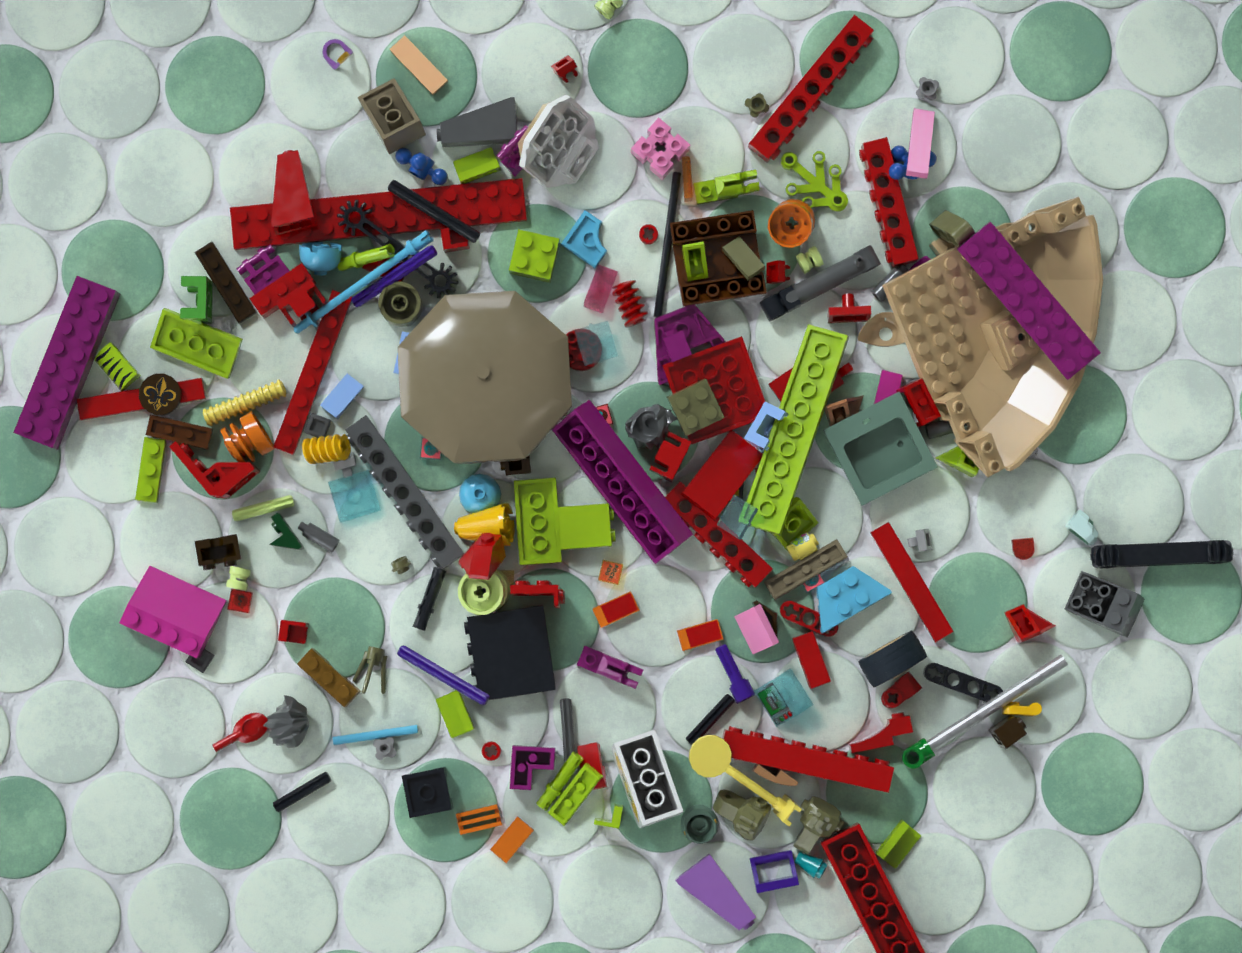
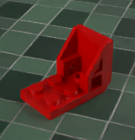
M175 441L169 446L207 493L215 498L229 499L260 473V470L250 462H216L208 469L201 460L193 458L195 453L187 444Z

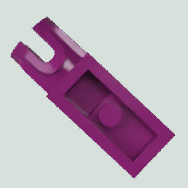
M584 646L577 666L634 689L637 688L638 682L627 677L628 673L631 672L641 676L644 670L587 646Z

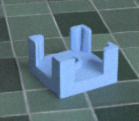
M764 402L744 439L760 452L768 451V444L770 442L768 438L775 419L783 420L784 416H788V413Z

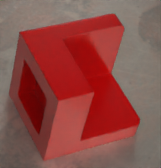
M449 228L440 229L445 253L470 249L468 239L453 230H449Z
M281 620L278 641L305 644L309 623Z

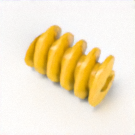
M335 434L333 437L327 435L326 437H313L311 440L305 438L302 443V450L306 461L310 464L348 459L351 445L345 434L342 436Z

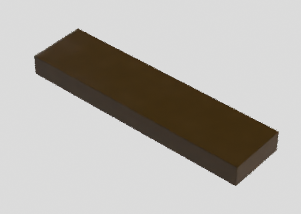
M210 242L194 252L237 322L240 324L257 313L215 244Z

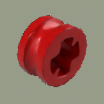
M646 224L641 227L639 238L644 244H652L657 240L658 231L655 226ZM649 229V232L650 229L654 232L652 234L653 238L648 240V237L647 239L643 237L645 235L644 230Z
M487 742L482 747V755L485 759L492 761L500 756L501 749L496 742ZM492 745L496 746L495 750L498 751L496 756L491 755V757H488L486 755L488 752H485V748Z

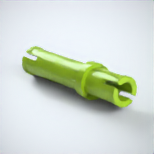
M388 244L360 253L358 251L353 252L349 256L342 257L340 260L342 262H339L337 268L340 271L353 267L358 269L368 263L392 258L395 255L393 254L395 253L394 247Z
M573 751L555 778L546 785V790L536 802L540 808L547 811L554 799L561 795L564 785L584 760L581 755Z

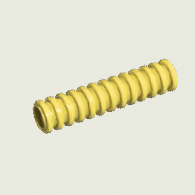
M278 379L276 383L271 382L269 386L265 384L264 388L260 386L258 390L253 389L251 393L248 391L246 395L240 394V397L237 398L235 396L233 400L228 399L226 403L222 401L221 405L217 403L215 407L210 406L208 410L206 408L203 409L202 413L207 425L211 427L213 423L219 424L220 420L224 422L225 418L231 419V416L236 417L238 413L243 414V411L249 412V409L252 408L254 410L256 406L262 407L263 403L267 405L268 401L274 402V399L279 400L281 396L286 397L287 393L282 381Z

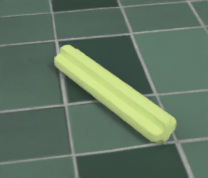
M291 495L235 509L232 511L234 521H240L293 507L294 499Z

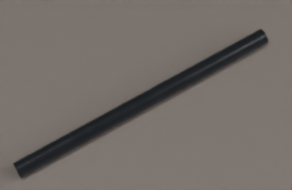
M673 172L653 316L656 318L662 316L672 246L670 223L675 222L681 179L680 172Z

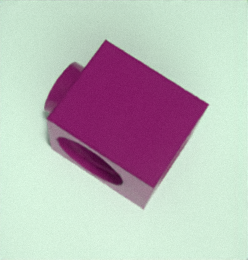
M677 328L665 332L666 336L662 337L671 362L692 355L683 330L678 331Z

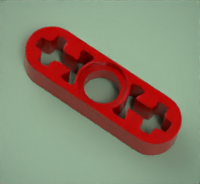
M786 601L780 606V614L784 619L825 637L834 636L838 631V625L834 627L833 631L823 634L820 632V625L818 630L814 627L818 624L820 615L819 612L794 601ZM791 604L793 605V610L799 612V608H802L803 611L799 616V621L795 620L797 615L790 614L786 616V611L783 610L784 607H788ZM809 612L815 616V621L812 625H806L803 622L805 613Z

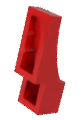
M904 712L891 714L892 718L887 719V724L880 731L864 740L849 744L850 753L894 745L892 736L913 733L910 715L904 716Z

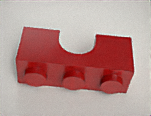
M301 263L249 299L265 319L279 309L275 302L309 279L315 284L317 283L303 263Z

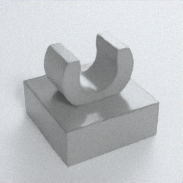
M351 452L346 460L333 461L335 471L342 469L344 478L353 476L351 466L356 465L354 452Z
M929 529L916 530V537L907 539L908 546H918L919 552L932 550Z

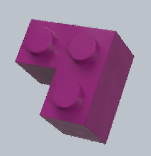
M513 745L510 789L531 790L533 769L554 770L556 748Z

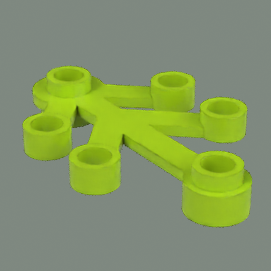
M822 151L815 152L812 157L815 163L816 177L797 162L798 159L794 153L787 152L782 155L781 166L785 170L793 169L810 183L805 185L789 183L785 189L788 196L820 192L826 198L813 199L810 196H806L802 201L810 200L812 202L811 209L813 207L828 206L831 210L839 212L846 208L848 197L841 191L840 174L842 170L839 165L834 164L830 166L828 171L830 177H832L831 190L825 185L823 164L825 154ZM819 154L823 157V160L817 161L815 156ZM787 157H791L793 159V163L788 164L786 163L785 159ZM837 168L839 170V173L837 175L832 174L831 169ZM790 186L795 187L796 191L794 193L788 191ZM835 197H839L841 199L840 204H836L834 202Z

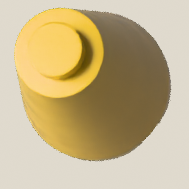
M508 503L459 517L457 522L454 523L455 534L460 539L476 541L482 533L502 535L504 546H511L510 542L514 541L515 534L514 520H510L509 514H513L512 508Z

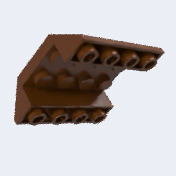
M754 210L670 223L673 253L683 306L767 294L763 272L747 280L722 251L725 245L740 236L760 259ZM704 241L709 278L688 281L682 246Z

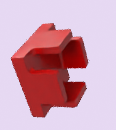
M309 279L275 303L294 327L297 324L289 312L294 310L296 315L303 321L307 318L306 313L308 311L314 313L319 309L312 299L315 294H317L324 305L328 302L315 283Z
M668 431L666 437L681 445L677 447L664 440L655 456V463L667 468L668 471L664 472L652 465L649 471L672 483L691 445V441Z

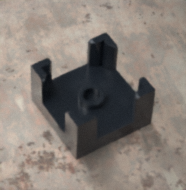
M446 767L402 775L410 818L453 809L452 798L449 795L446 779Z

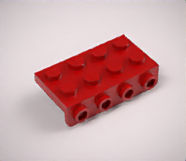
M515 581V585H510V594L513 596H554L555 608H561V604H565V591L560 589L559 585H552L550 581H537V585H530L529 581Z

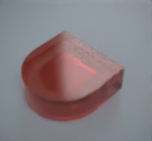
M1033 538L1011 540L1012 552L1017 559L1026 560L1034 554Z

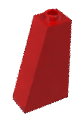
M287 150L277 155L271 221L275 236L317 226L298 150Z

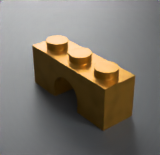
M311 648L297 665L343 707H347L361 691L329 664L330 662L318 651Z

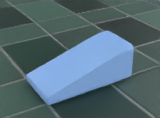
M346 374L320 406L339 419L364 386L349 374Z

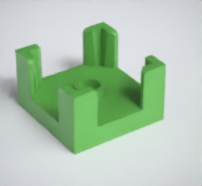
M181 276V286L187 287L188 292H198V294H196L197 308H181L180 319L197 320L204 324H212L213 282L207 276Z

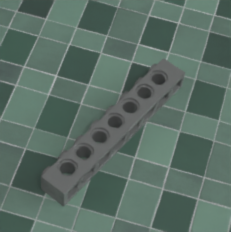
M365 415L345 429L351 446L356 445L360 450L357 453L364 464L368 462L372 467L370 470L372 476L376 481L380 479L384 484V487H382L384 493L388 498L393 497L396 501L394 507L400 515L405 514L409 521L406 524L413 533L417 531L421 538L418 541L425 550L429 548L433 556L430 558L437 568L441 565L445 569L462 557L464 552L368 416ZM366 436L372 437L373 440L369 447L362 446V439ZM382 453L385 457L384 462L379 465L375 464L374 456ZM395 471L397 478L393 482H388L386 480L387 472ZM401 488L409 490V495L405 499L398 497V491ZM413 505L421 507V513L418 516L410 514V508ZM426 522L433 524V531L429 534H425L422 531V526ZM439 539H443L446 543L442 551H437L434 548V543Z

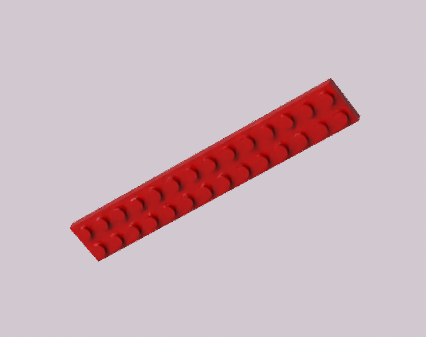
M523 178L411 189L469 226L527 221ZM390 191L310 199L317 226L276 236L271 224L273 203L230 207L234 250L262 248L268 245L282 246L369 237L358 228H356V235L354 236L351 235L352 228L345 233L343 230L347 225H338L339 222L344 221V218H338L337 214H345L340 207L344 206L349 209L347 201H351L354 207L356 199L359 200V207L364 202L367 203L364 211L372 209V213L366 214L367 218L390 235L440 230L448 227ZM353 211L350 214L351 222L359 223L361 215ZM368 223L364 224V227L375 236L383 235Z

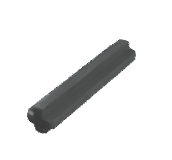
M570 698L560 700L564 761H567L573 751L575 752L572 702Z

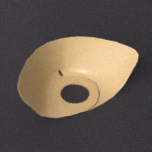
M892 312L876 314L867 321L858 334V341L875 346H895L905 343ZM882 328L891 329L892 338L890 340L884 341L880 338L879 332Z

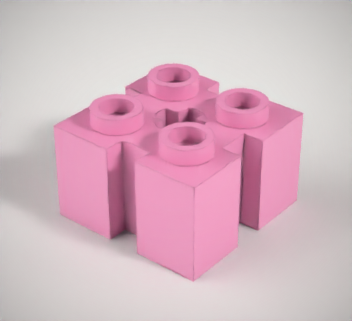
M658 117L647 131L649 137L645 139L641 136L631 148V154L643 164L646 161L651 163L650 170L663 180L673 169L674 163L672 161L676 159L679 162L690 150V144L679 134L673 137L671 135V127ZM662 145L664 146V150L666 151L663 152L662 150H660L659 152H657L656 146Z

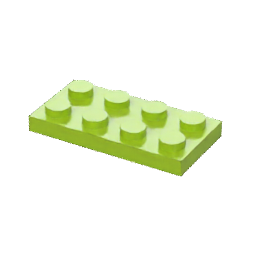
M164 308L162 309L150 348L228 379L230 378L243 339L197 320L180 319V313Z
M556 478L515 480L514 494L519 565L562 562Z

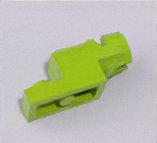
M756 169L693 183L697 205L738 198V195L759 191V182L750 183L747 186L744 185L745 181L757 179Z

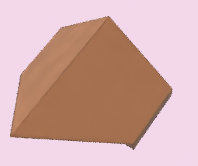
M863 396L848 398L826 405L824 411L829 426L858 413Z

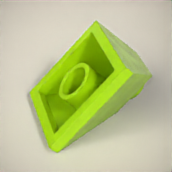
M794 497L781 536L771 534L786 549L790 545L789 542L806 532L808 533L819 522L799 497Z

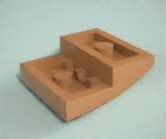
M755 764L752 768L756 774L769 781L787 786H797L798 784L796 780L779 768L774 775L759 764Z

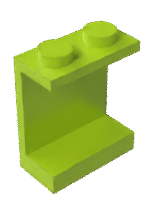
M609 503L558 507L561 550L603 546L612 547V542H616L615 529L610 527V521H614V511L612 508H609Z

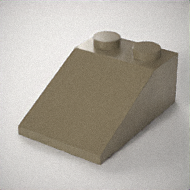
M395 78L357 97L388 154L426 135L420 119Z

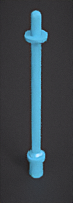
M425 230L412 241L409 239L406 241L405 248L395 254L394 257L388 259L314 313L308 311L306 313L307 318L294 326V332L300 333L311 324L315 328L318 327V319L409 255H416L419 253V250L433 242L432 236H429L430 233Z

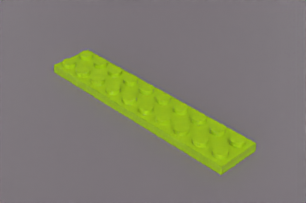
M808 324L779 409L787 412L788 416H784L783 420L775 419L768 438L770 441L768 444L769 449L768 451L764 450L740 519L741 524L781 536L849 340L848 335Z

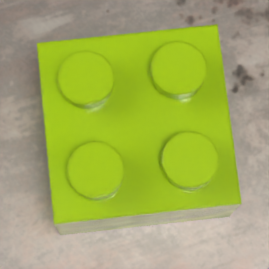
M518 229L509 273L551 283L560 239Z

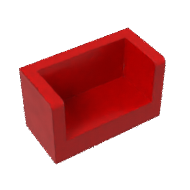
M923 378L912 381L896 390L900 393L904 392L918 420L916 422L917 427L923 426L941 416Z

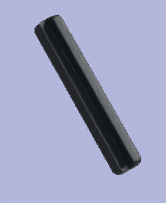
M726 694L690 732L686 740L692 745L698 738L703 737L735 702L734 698Z
M324 772L274 801L273 807L277 812H280L331 782L329 774Z

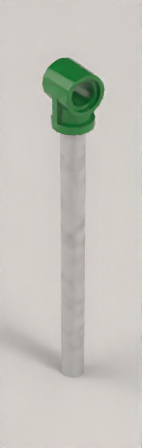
M1059 655L926 741L925 738H922L906 748L902 753L903 763L911 769L920 767L923 763L936 756L934 754L935 750L1068 665L1062 655ZM909 752H916L919 759L916 763H909L907 761Z

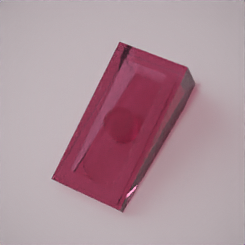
M601 265L597 266L584 300V307L600 313L604 312L618 271Z

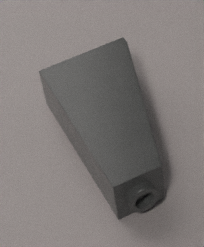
M510 97L440 122V129H437V142L441 141L442 147L509 143L517 131L515 97Z

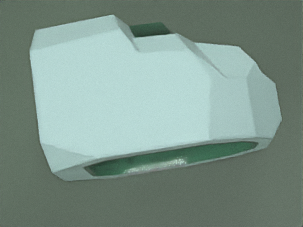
M1078 510L1065 527L1087 545H1094L1098 537V532L1094 528V522L1083 511Z

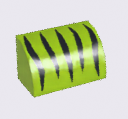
M111 342L101 349L95 357L96 363L120 391H124L141 376Z

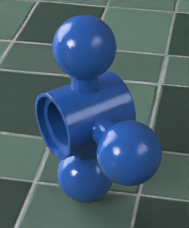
M895 146L891 150L893 160L904 163L903 165L900 163L892 164L889 168L890 177L894 180H900L903 177L908 179L919 178L906 175L908 152L903 146ZM932 151L930 152L929 167L935 165L937 160L935 153Z
M407 148L397 150L395 155L397 162L403 165L411 164L408 171L414 176L425 180L427 175H430L433 183L436 185H443L447 182V172L441 168L432 169L435 162L422 153L412 156L411 151Z

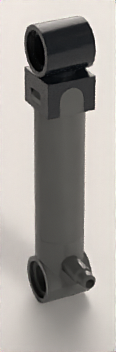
M869 245L811 277L762 300L760 305L769 322L854 277L876 268L881 263L873 247Z

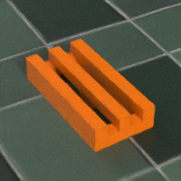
M498 804L456 814L460 835L502 825ZM489 810L495 811V814L465 821L461 819V817ZM493 818L497 820V822L464 829L463 825Z

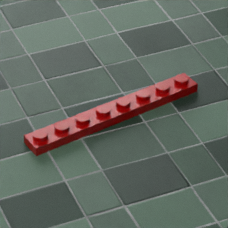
M332 290L328 302L341 293ZM349 297L322 317L274 443V448L292 455L295 454L351 305L352 297Z

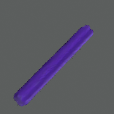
M433 245L426 247L353 296L351 299L355 307L362 306L380 294L385 287L398 282L437 255L435 247Z
M403 645L399 648L397 652L399 657L477 703L486 705L490 696L407 646Z

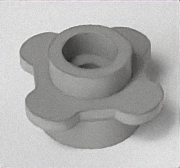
M925 77L920 78V86L916 91V95L920 98L927 97L929 100H934L939 82Z
M387 737L385 740L376 739L373 745L376 747L377 752L375 757L378 760H382L384 757H395L396 751L394 750V739L392 737Z

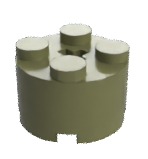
M395 282L385 287L379 296L378 305L380 312L386 321L394 326H410L418 320L422 313L423 303L418 291L406 282ZM403 300L405 307L402 306L401 309H398L396 303H400Z

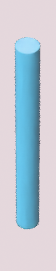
M411 725L333 737V744L339 745L418 733V726Z

